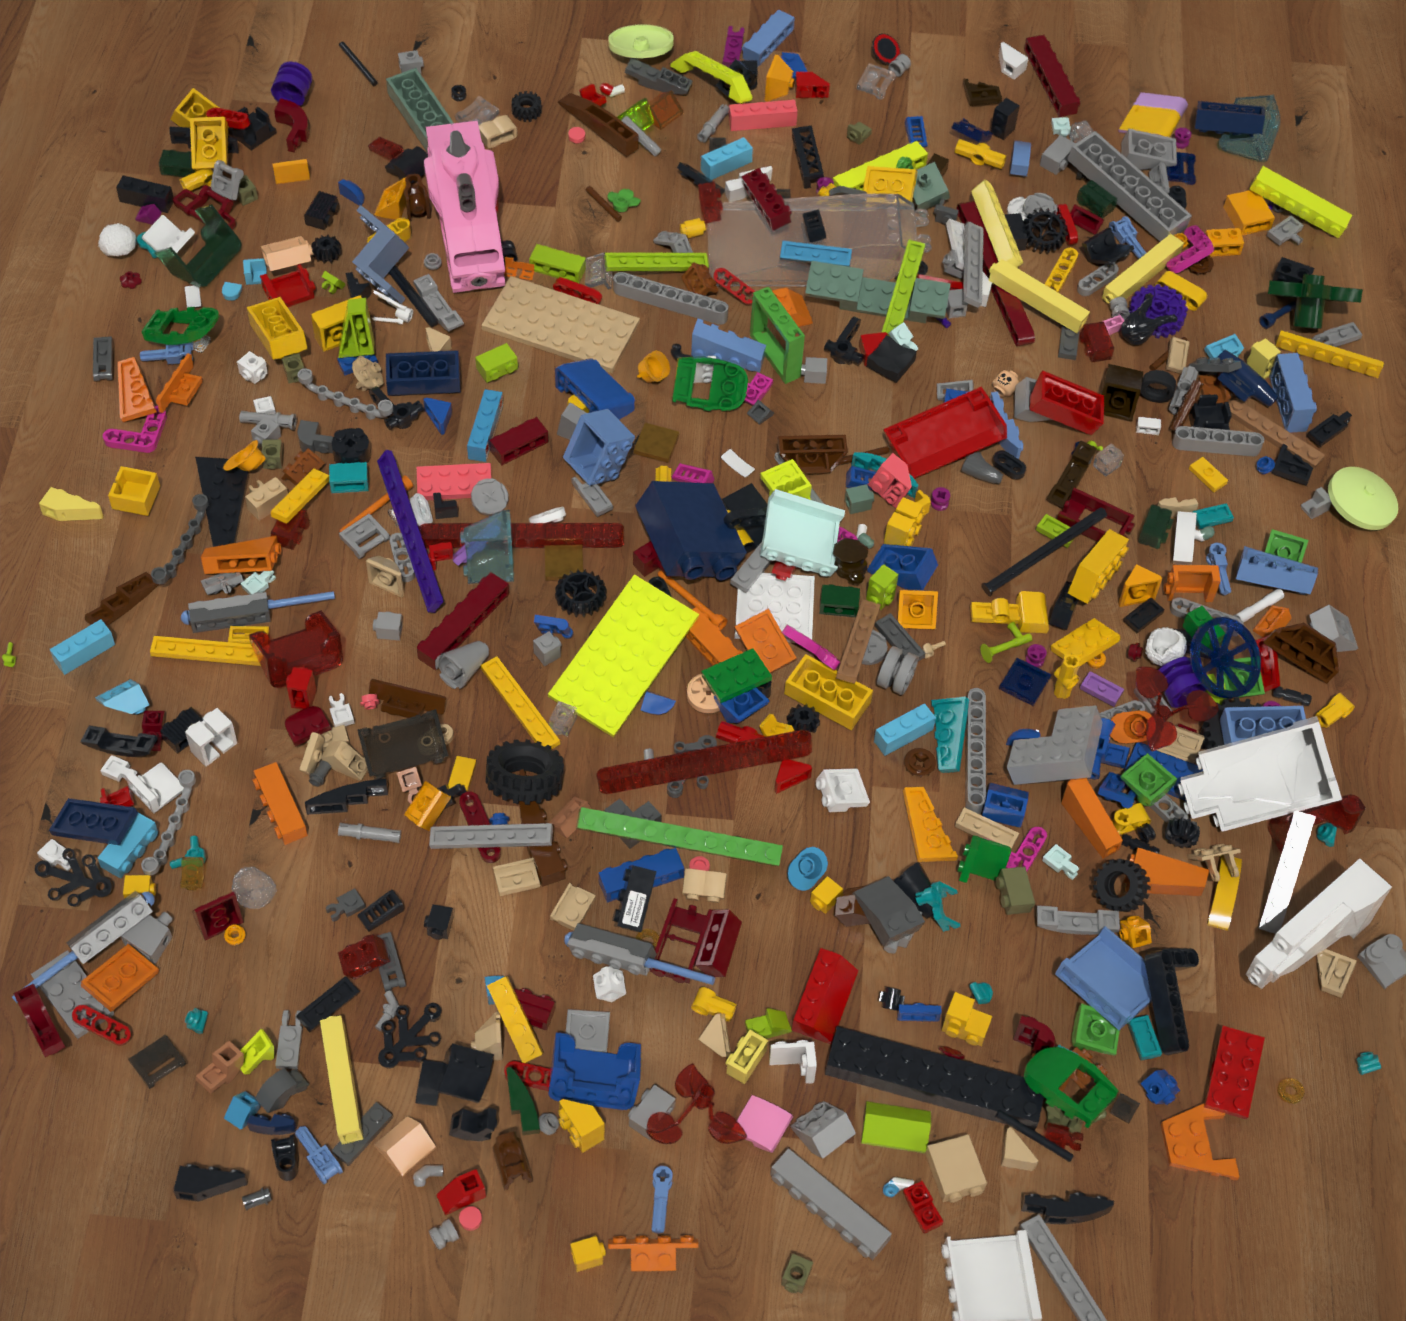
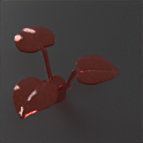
M1152 667L1136 668L1135 682L1138 692L1146 698L1158 696L1157 702L1154 705L1156 709L1151 713L1152 717L1146 723V738L1151 751L1167 747L1175 742L1177 730L1173 723L1167 722L1170 716L1188 709V715L1192 720L1203 722L1217 714L1219 710L1218 704L1208 693L1202 690H1195L1188 694L1186 698L1188 705L1170 711L1169 707L1160 705L1161 692L1166 691L1168 688V682L1163 673Z
M694 1063L684 1068L675 1080L677 1093L681 1097H691L693 1100L690 1106L676 1122H674V1119L669 1114L657 1112L650 1116L646 1126L648 1136L654 1141L661 1144H674L682 1137V1130L678 1125L695 1106L698 1109L709 1107V1119L712 1122L708 1126V1131L716 1141L723 1144H731L747 1138V1134L742 1126L731 1115L725 1112H717L713 1116L714 1102H712V1099L715 1095V1090L699 1073Z

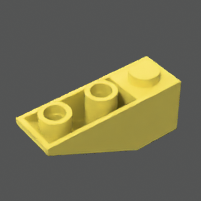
M53 487L48 490L39 503L43 515L58 521L103 519L104 517L101 507L97 503L86 501L80 496H73L62 489H55Z

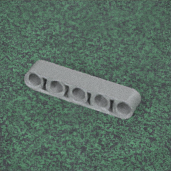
M1189 426L1178 427L1172 440L1173 447L1178 450L1242 456L1259 455L1264 443V437L1256 432Z

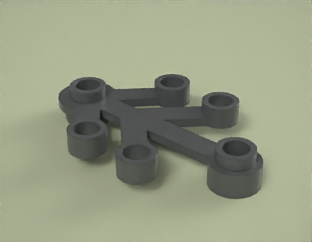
M704 735L699 738L698 742L685 744L679 741L674 744V752L677 755H683L689 751L697 750V752L691 756L680 758L666 756L663 759V766L668 770L686 765L677 779L668 783L667 794L670 797L678 798L682 795L683 783L694 769L697 775V786L701 789L708 787L709 778L705 776L701 759L706 754L708 772L710 774H717L719 772L720 765L714 756V751L717 748V741L714 737ZM711 766H716L717 768H716V769H711L710 767H711ZM704 780L706 783L702 784L699 781Z

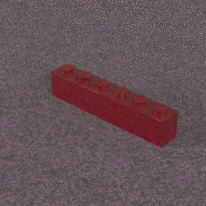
M1045 35L1026 38L1024 51L1058 117L1077 114L1080 98L1076 96L1074 87L1070 84L1067 74L1064 73L1062 64L1057 60L1056 53L1053 52L1050 42L1047 41Z
M492 572L483 577L479 585L475 589H471L467 597L462 602L457 603L454 610L443 618L442 623L438 627H434L425 640L419 642L417 646L418 659L436 671L435 660L437 657L458 648L509 595V583Z

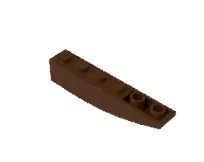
M572 93L558 101V104L627 157L638 149L639 134L606 109Z
M523 769L519 770V775L526 776ZM519 801L521 824L546 823L545 811L543 808L540 809L535 801H530V804ZM552 839V846H526L530 858L534 860L542 887L565 879V871L568 868L565 860L559 856L561 852L557 842H553Z

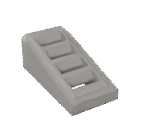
M973 380L938 383L937 399L944 401L945 394H943V389L968 392L974 390Z

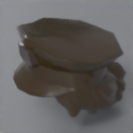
M844 538L834 544L833 555L835 556V566H838L836 572L840 577L846 578L850 584L859 586L863 582L864 574L868 570V564L865 560L868 557V547L859 540Z

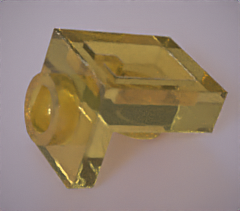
M182 857L180 888H186L187 890L201 888L204 881V857Z

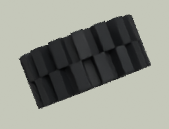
M524 91V94L519 92V96L515 94L512 98V114L519 121L523 119V122H526V120L532 122V119L536 120L537 117H540L542 105L540 96L537 97L536 93L533 95L531 91L529 93Z

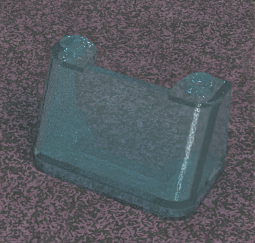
M1265 95L1236 98L1234 104L1265 107L1262 135L1261 133L1254 134L1253 137L1244 133L1233 135L1230 132L1229 136L1228 134H1223L1219 139V147L1228 153L1259 162L1267 161L1280 126V113L1275 96Z
M502 510L465 527L464 532H460L461 543H465L467 565H463L464 576H468V584L479 583L490 572L506 582H514L510 510Z

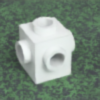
M250 351L237 361L239 374L245 380H250L254 384L263 379L267 374L266 361Z
M608 966L593 975L597 999L613 1002L626 994L623 971Z

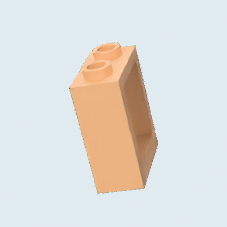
M302 236L261 246L265 264L270 271L311 261L310 255H313L311 245Z

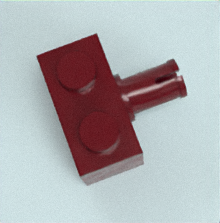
M651 541L633 551V565L644 577L658 568L666 577H670L666 575Z

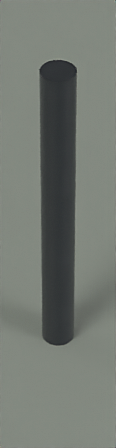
M340 42L339 47L372 86H376L378 81L345 42Z
M1000 1109L997 1111L995 1117L1068 1162L1072 1160L1074 1155Z

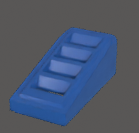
M923 116L906 117L904 123L909 143L922 141L918 143L922 147H927Z
M851 466L846 474V487L852 488L865 484L868 486V478L872 479L876 472Z

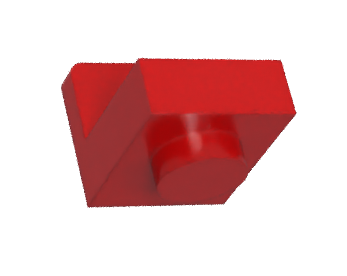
M594 84L579 90L581 97L599 106L607 103L606 96L597 93Z
M451 542L429 545V553L427 555L433 571L436 570L437 561L453 559Z
M128 786L111 794L105 788L100 789L102 795L100 798L101 803L127 807L134 805L132 791Z

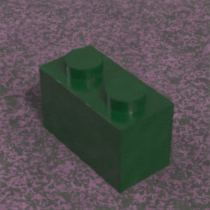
M822 584L819 614L856 618L859 610L860 588Z

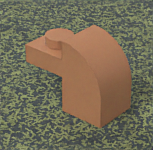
M230 1041L226 1042L212 1053V1063L196 1075V1081L210 1094L222 1084L228 1085L241 1070L244 1063V1054Z

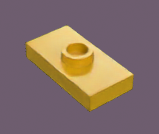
M1204 457L1189 466V470L1213 492H1216L1228 483V479Z

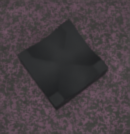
M886 335L879 347L868 356L866 367L897 383L914 363L917 351L899 345Z

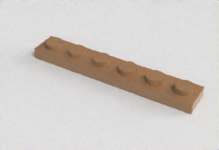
M1234 398L1229 403L1232 414L1231 418L1253 432L1260 433L1264 439L1280 449L1282 444L1287 445L1289 452L1293 455H1299L1304 462L1313 467V470L1323 461L1325 457L1323 453L1240 400Z
M862 599L837 672V679L855 684L881 604Z

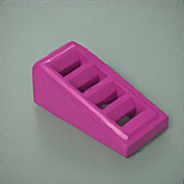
M679 463L672 475V479L678 482H714L712 471Z

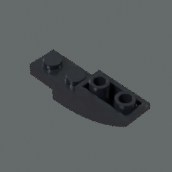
M1079 1192L1070 1194L1067 1201L1057 1197L1047 1199L1041 1198L1038 1194H1029L1024 1196L1021 1211L1043 1214V1221L1047 1224H1076L1091 1221L1110 1213L1114 1206V1201L1108 1200L1104 1196L1088 1197L1084 1193Z

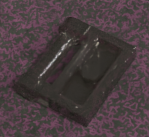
M166 1034L128 1059L149 1089L154 1087L157 1081L178 1067L182 1068L187 1065ZM171 1058H174L172 1062H170L169 1064H167L151 1076L148 1075L150 1072H152L153 1070H155Z

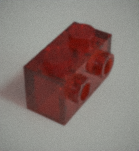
M715 181L699 184L701 211L705 224L721 221L723 205L722 201L719 200V198H722L720 188H716Z
M374 934L367 935L361 941L350 944L344 950L338 952L343 974L353 980L390 962L384 940Z

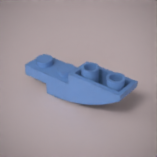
M991 392L990 400L1007 424V438L998 443L1005 451L1019 459L1020 453L1023 451V442L1019 440V428L1015 426L1014 419L1008 420V415L1003 410L1004 402L1002 398L1000 399L999 393Z

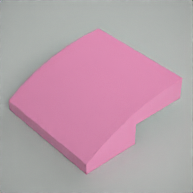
M752 1095L731 1131L734 1136L751 1141L755 1147L773 1153L793 1116L780 1107Z

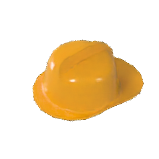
M657 350L646 355L638 364L639 374L637 378L642 377L647 383L659 382L666 378L670 373V364L667 357Z
M258 440L252 441L244 449L233 455L224 464L223 469L228 471L238 467L244 471H252L258 468L265 461V456L257 447Z

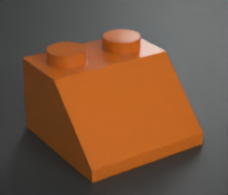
M787 287L772 290L798 327L813 324L802 295Z

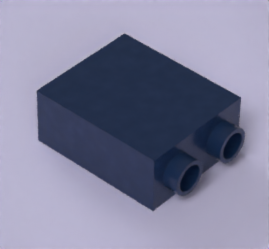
M651 481L635 506L666 575L685 576L689 580L698 577H716L718 580H725L732 577L737 572V566L747 552L736 529H730L724 522V517L728 512L714 483Z

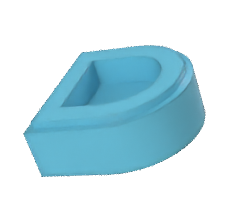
M225 282L222 287L223 297L230 301L236 300L242 292V285Z

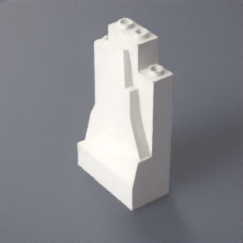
M1317 716L1293 722V725L1287 728L1200 751L1196 762L1199 770L1203 769V771L1181 777V783L1178 784L1180 794L1185 795L1187 800L1184 803L1186 813L1191 814L1192 819L1216 813L1217 815H1213L1216 827L1220 826L1222 832L1294 813V811H1301L1342 800Z
M1358 859L1276 933L1272 942L1255 956L1246 976L1252 984L1262 989L1270 981L1274 983L1280 976L1295 971L1341 937L1350 935L1354 939L1370 924L1392 886L1361 859Z

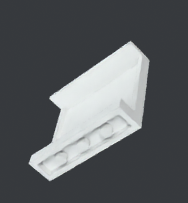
M1019 1230L1013 1236L951 1241L950 1237L946 1238L945 1244L942 1245L943 1259L947 1258L948 1267H945L946 1280H950L951 1283L949 1300L950 1303H954L955 1311H952L953 1321L1042 1320L1027 1230Z

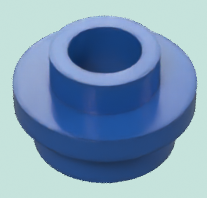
M1267 456L1257 461V470L1261 474L1269 473L1275 467L1274 460Z
M495 813L493 817L489 818V823L492 825H508L510 821L509 816H505V813Z

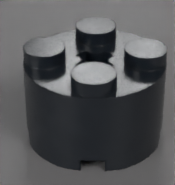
M361 428L337 430L334 433L332 451L335 464L370 461L369 440Z

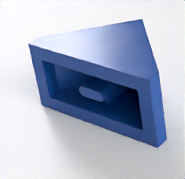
M427 397L424 398L425 412L441 435L445 434L452 416L451 403Z

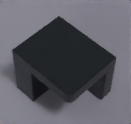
M433 493L436 519L458 517L456 500L441 501V493Z

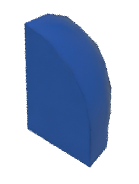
M342 179L339 181L340 194L357 205L362 206L365 199L362 189L350 180Z
M646 691L640 710L660 715L673 708L676 701Z
M1019 729L1008 737L1006 745L1013 746L1014 740L1039 738V730Z

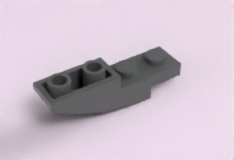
M634 58L630 59L624 72L639 79V85L664 93L687 94L693 82L663 67L660 71Z

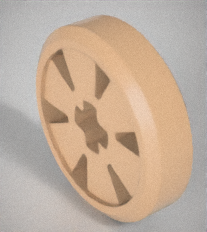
M702 674L695 676L687 687L689 704L695 710L702 713L720 711L714 700L715 695L711 691V695H706V691H711V689L702 677Z

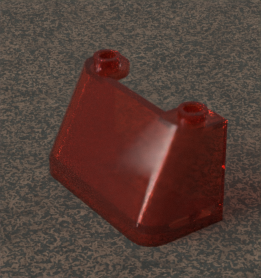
M322 610L310 614L305 619V629L270 640L269 635L264 631L249 634L250 644L268 682L274 688L286 686L287 676L291 674L293 667H304L313 670V675L315 676L335 669L343 662L340 634Z
M1350 794L1341 796L1342 800L1299 812L1315 816L1313 826L1326 821L1335 827L1341 828L1345 835L1354 831L1366 807L1359 797ZM1294 813L1271 818L1268 824V831L1281 853Z

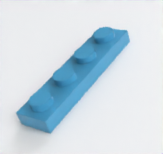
M782 241L780 259L806 263L818 261L850 267L852 249Z

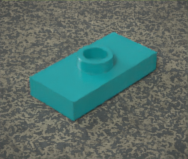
M1227 503L1192 512L1197 513L1196 525L1198 529L1232 522L1234 519Z
M1149 1015L1136 1017L1129 1021L1128 1026L1140 1060L1160 1057L1162 1051Z

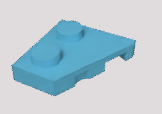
M1233 334L1207 345L1204 350L1210 359L1218 357L1225 349L1238 357L1243 351L1244 346L1236 334Z

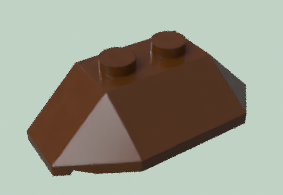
M846 435L777 437L781 458L785 462L793 459L803 474L831 473L848 453Z
M1306 623L1277 628L1263 642L1326 684L1339 672L1336 643Z

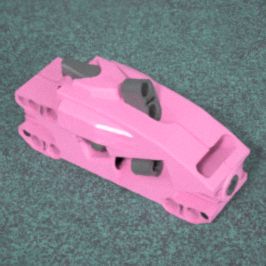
M478 121L426 127L428 157L424 159V171L429 198L439 214L452 291L455 293L505 286L503 273L505 272L495 209L499 191V179L494 152L484 149Z

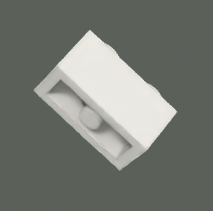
M1138 417L1136 433L1159 435L1161 419Z

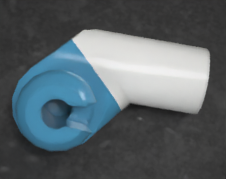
M894 1177L884 1185L883 1193L887 1197H893L900 1190L914 1185V1180Z

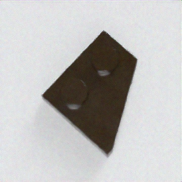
M969 79L963 80V86L970 106L1002 102L999 86L987 85L982 82H978L977 85L969 83Z

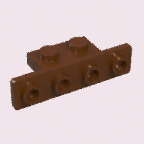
M376 679L370 680L369 694H376L377 699L384 700L381 704L382 712L407 717L411 720H419L424 711L441 715L445 712V696Z

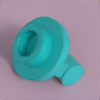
M1331 823L1321 825L1317 831V838L1325 842L1326 846L1333 847L1337 827Z
M977 982L970 984L969 987L978 1004H988L991 1001L993 991L988 983L977 984Z
M197 1008L189 1011L185 1017L186 1027L198 1034H202L208 1012Z
M1363 1052L1357 1058L1360 1075L1381 1069L1378 1055L1373 1054V1052Z

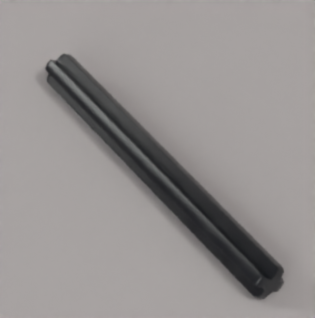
M394 265L388 273L430 327L437 326L438 319L398 267Z

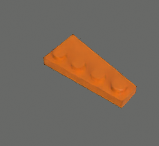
M132 357L118 361L120 419L126 422L157 413L136 358Z

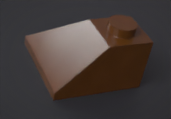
M866 886L848 888L836 899L835 917L846 927L870 924L853 894L855 891Z

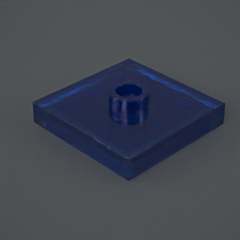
M1016 658L1000 684L999 689L1034 706L1051 679L1052 674Z

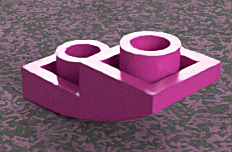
M757 372L751 383H748L744 401L754 405L758 400H761L772 386L773 379Z

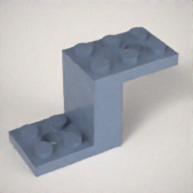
M360 205L356 210L361 214L359 218L377 233L352 261L357 266L355 270L387 297L394 301L397 300L402 304L405 298L383 278L410 247L397 234Z

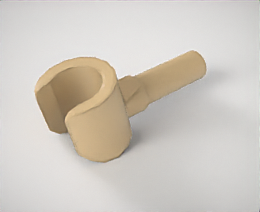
M945 641L933 645L926 643L922 649L926 653L925 658L932 657L934 655L933 650L945 646Z

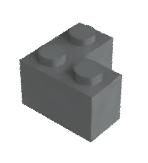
M618 799L604 809V812L661 822L662 817L661 813L649 801L634 812L621 799ZM619 837L629 849L640 842Z

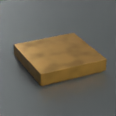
M644 423L634 448V454L669 463L680 431Z
M582 545L545 546V580L563 579V575H569L570 570L573 573H576L577 569L583 572Z

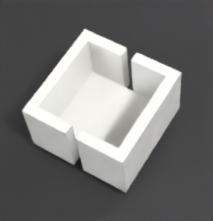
M218 708L208 712L203 717L202 722L198 721L192 724L185 731L191 752L206 767L220 757V754L209 744L210 741L223 754L237 744L233 723Z

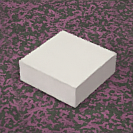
M271 396L253 400L256 412L276 413Z

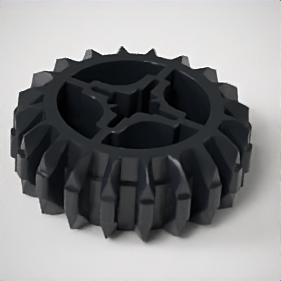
M1040 208L1039 212L1034 210L1032 214L1029 213L1023 221L1024 225H1022V228L1026 229L1023 233H1027L1028 248L1033 246V251L1035 252L1039 249L1040 254L1043 253V250L1048 254L1050 249L1055 252L1057 248H1061L1062 243L1066 241L1065 237L1068 235L1066 231L1068 227L1064 225L1065 219L1060 220L1061 214L1055 215L1056 211L1054 210L1051 213L1049 208L1046 211Z
M577 569L576 573H573L570 570L569 575L564 574L563 579H559L558 585L555 587V598L558 606H561L562 611L567 610L568 615L574 613L575 617L578 614H582L585 617L588 613L592 616L593 611L598 612L599 607H603L607 589L604 581L600 580L599 575L594 576L593 571L587 573L586 569L583 572Z

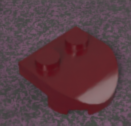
M317 706L304 708L290 715L285 720V728L295 747L309 741L312 732L321 735L332 730L323 711Z
M1021 1016L1013 1039L1014 1041L1033 1047L1031 1055H1036L1047 1048L1056 1047L1055 1036L1047 1025L1038 1022L1033 1017Z

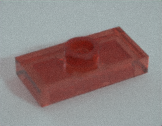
M378 137L368 145L370 151L391 160L404 151L401 145L382 137Z

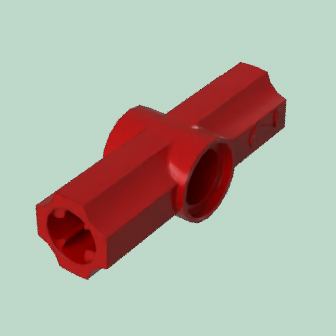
M724 721L720 723L716 733V738L735 744L736 748L742 752L754 751L768 757L774 755L778 742L758 734L757 730L752 727L744 726L741 728Z

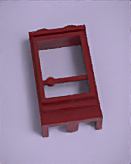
M1077 488L1073 489L1070 500L1065 502L1063 511H1060L1057 520L1072 527L1081 521L1079 518L1085 509L1094 512L1102 507L1106 510V519L1122 526L1118 534L1128 538L1126 536L1127 533L1131 534L1135 523H1133L1135 515ZM1092 526L1081 534L1099 542L1106 532Z
M673 898L655 948L657 954L655 960H660L667 938H670L671 941L677 940L696 946L688 967L689 970L694 971L712 910L709 909L707 916L699 914L695 905H689L688 910L677 907L678 899ZM675 926L700 934L698 942L676 937L674 934L670 935L671 927ZM650 968V972L658 977L665 976L672 978L678 983L685 982L690 984L691 979Z

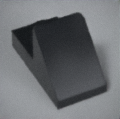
M353 272L346 273L350 297L354 298L361 295L362 298L367 300L371 295L370 283L359 284L358 279H354Z

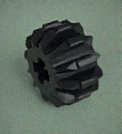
M328 234L324 237L321 235L320 238H315V241L312 242L313 257L317 259V262L322 261L325 264L329 261L332 263V260H338V256H341V244L335 236L330 237Z
M798 703L796 708L792 707L790 709V713L787 715V724L792 725L795 731L793 734L798 732L800 737L803 734L809 737L810 733H815L817 727L820 726L819 712H815L814 706L808 708L806 703L802 707Z
M1174 817L1173 820L1168 821L1165 829V838L1168 840V843L1174 844L1175 847L1180 846L1182 849L1184 847L1191 848L1192 845H1196L1200 837V827L1197 826V822L1191 821V818L1184 819L1182 817L1179 819Z

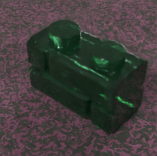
M162 151L159 160L161 175L186 177L195 173L196 169H192L191 152Z
M1093 180L1082 186L1077 196V200L1082 206H1086L1092 213L1101 218L1114 211L1117 203L1115 196Z
M1152 504L1138 542L1156 549L1160 548L1161 543L1165 544L1169 534L1166 532V529H1171L1174 520L1171 518L1172 511Z

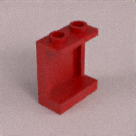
M297 264V271L271 280L267 274L260 276L262 288L268 300L281 297L286 306L291 307L314 299V291L316 290L314 282L312 280L309 281L308 271L306 268L303 269L301 264Z

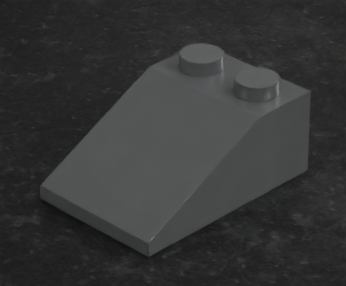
M889 876L853 893L883 947L919 931L925 923L914 902Z

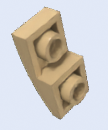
M1176 497L1165 498L1158 502L1155 513L1163 517H1177L1178 511L1193 512L1197 510L1198 502L1196 498L1186 499L1178 502Z

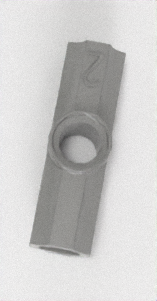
M1188 366L1183 368L1169 410L1174 415L1177 414L1184 400V394H1187L1193 380L1197 379L1198 371L1195 367Z

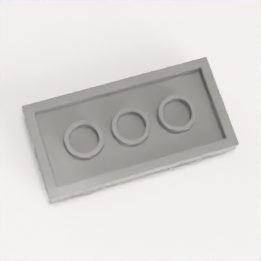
M67 950L31 974L32 978L36 979L69 954V951ZM74 960L39 987L75 1037L79 1039L89 1031L73 1022L72 1012L75 1007L86 1005L108 1017H112L114 1012H110L81 987V981L87 975ZM85 1010L81 1013H76L78 1020L81 1021L83 1018L89 1020L88 1026H91L92 1020L96 1017L94 1014L92 1018L87 1017ZM98 1020L95 1023V1027L103 1023L105 1020Z

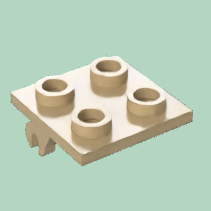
M1218 844L1213 845V849L1199 848L1193 850L1194 853L1187 854L1188 859L1205 860L1212 880L1215 882L1220 881L1219 872L1214 857L1224 855L1231 876L1239 877V871L1233 854L1241 853L1239 848H1233L1232 845Z

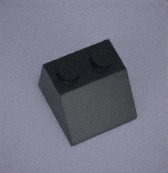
M452 1043L445 1052L437 1092L479 1103L490 1076L494 1055Z

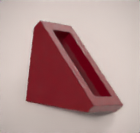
M1074 204L1070 212L1074 224L1095 235L1104 222L1103 218Z

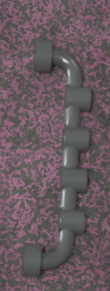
M197 494L193 497L192 502L197 510V514L194 519L189 521L187 532L181 535V543L178 548L172 551L173 557L170 563H166L164 568L157 567L152 570L151 577L154 583L165 584L170 578L176 577L177 564L185 561V550L193 547V535L201 532L200 523L204 517L205 509L209 505L206 495Z

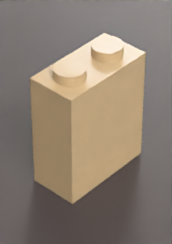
M969 1134L927 1146L925 1155L942 1202L950 1201L953 1203L961 1200L963 1196L970 1195L974 1197L983 1193L987 1182Z

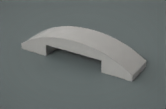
M429 274L413 280L420 297L445 330L450 331L464 324L455 310L452 311L439 293L437 284Z
M1052 906L1036 907L1037 926L1047 930L1068 934L1094 935L1100 934L1105 926L1113 933L1119 932L1120 929L1119 911L1098 910L1097 913L1058 911V907Z

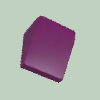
M155 204L142 206L135 220L154 224L159 219L161 211Z

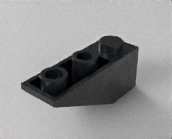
M1066 581L1049 621V624L1065 630L1068 629L1079 599L1068 594L1072 584L1069 581Z
M187 1164V1166H179L173 1192L176 1199L199 1202L248 1185V1179L246 1174L240 1170L227 1172L217 1167L203 1169L194 1164Z

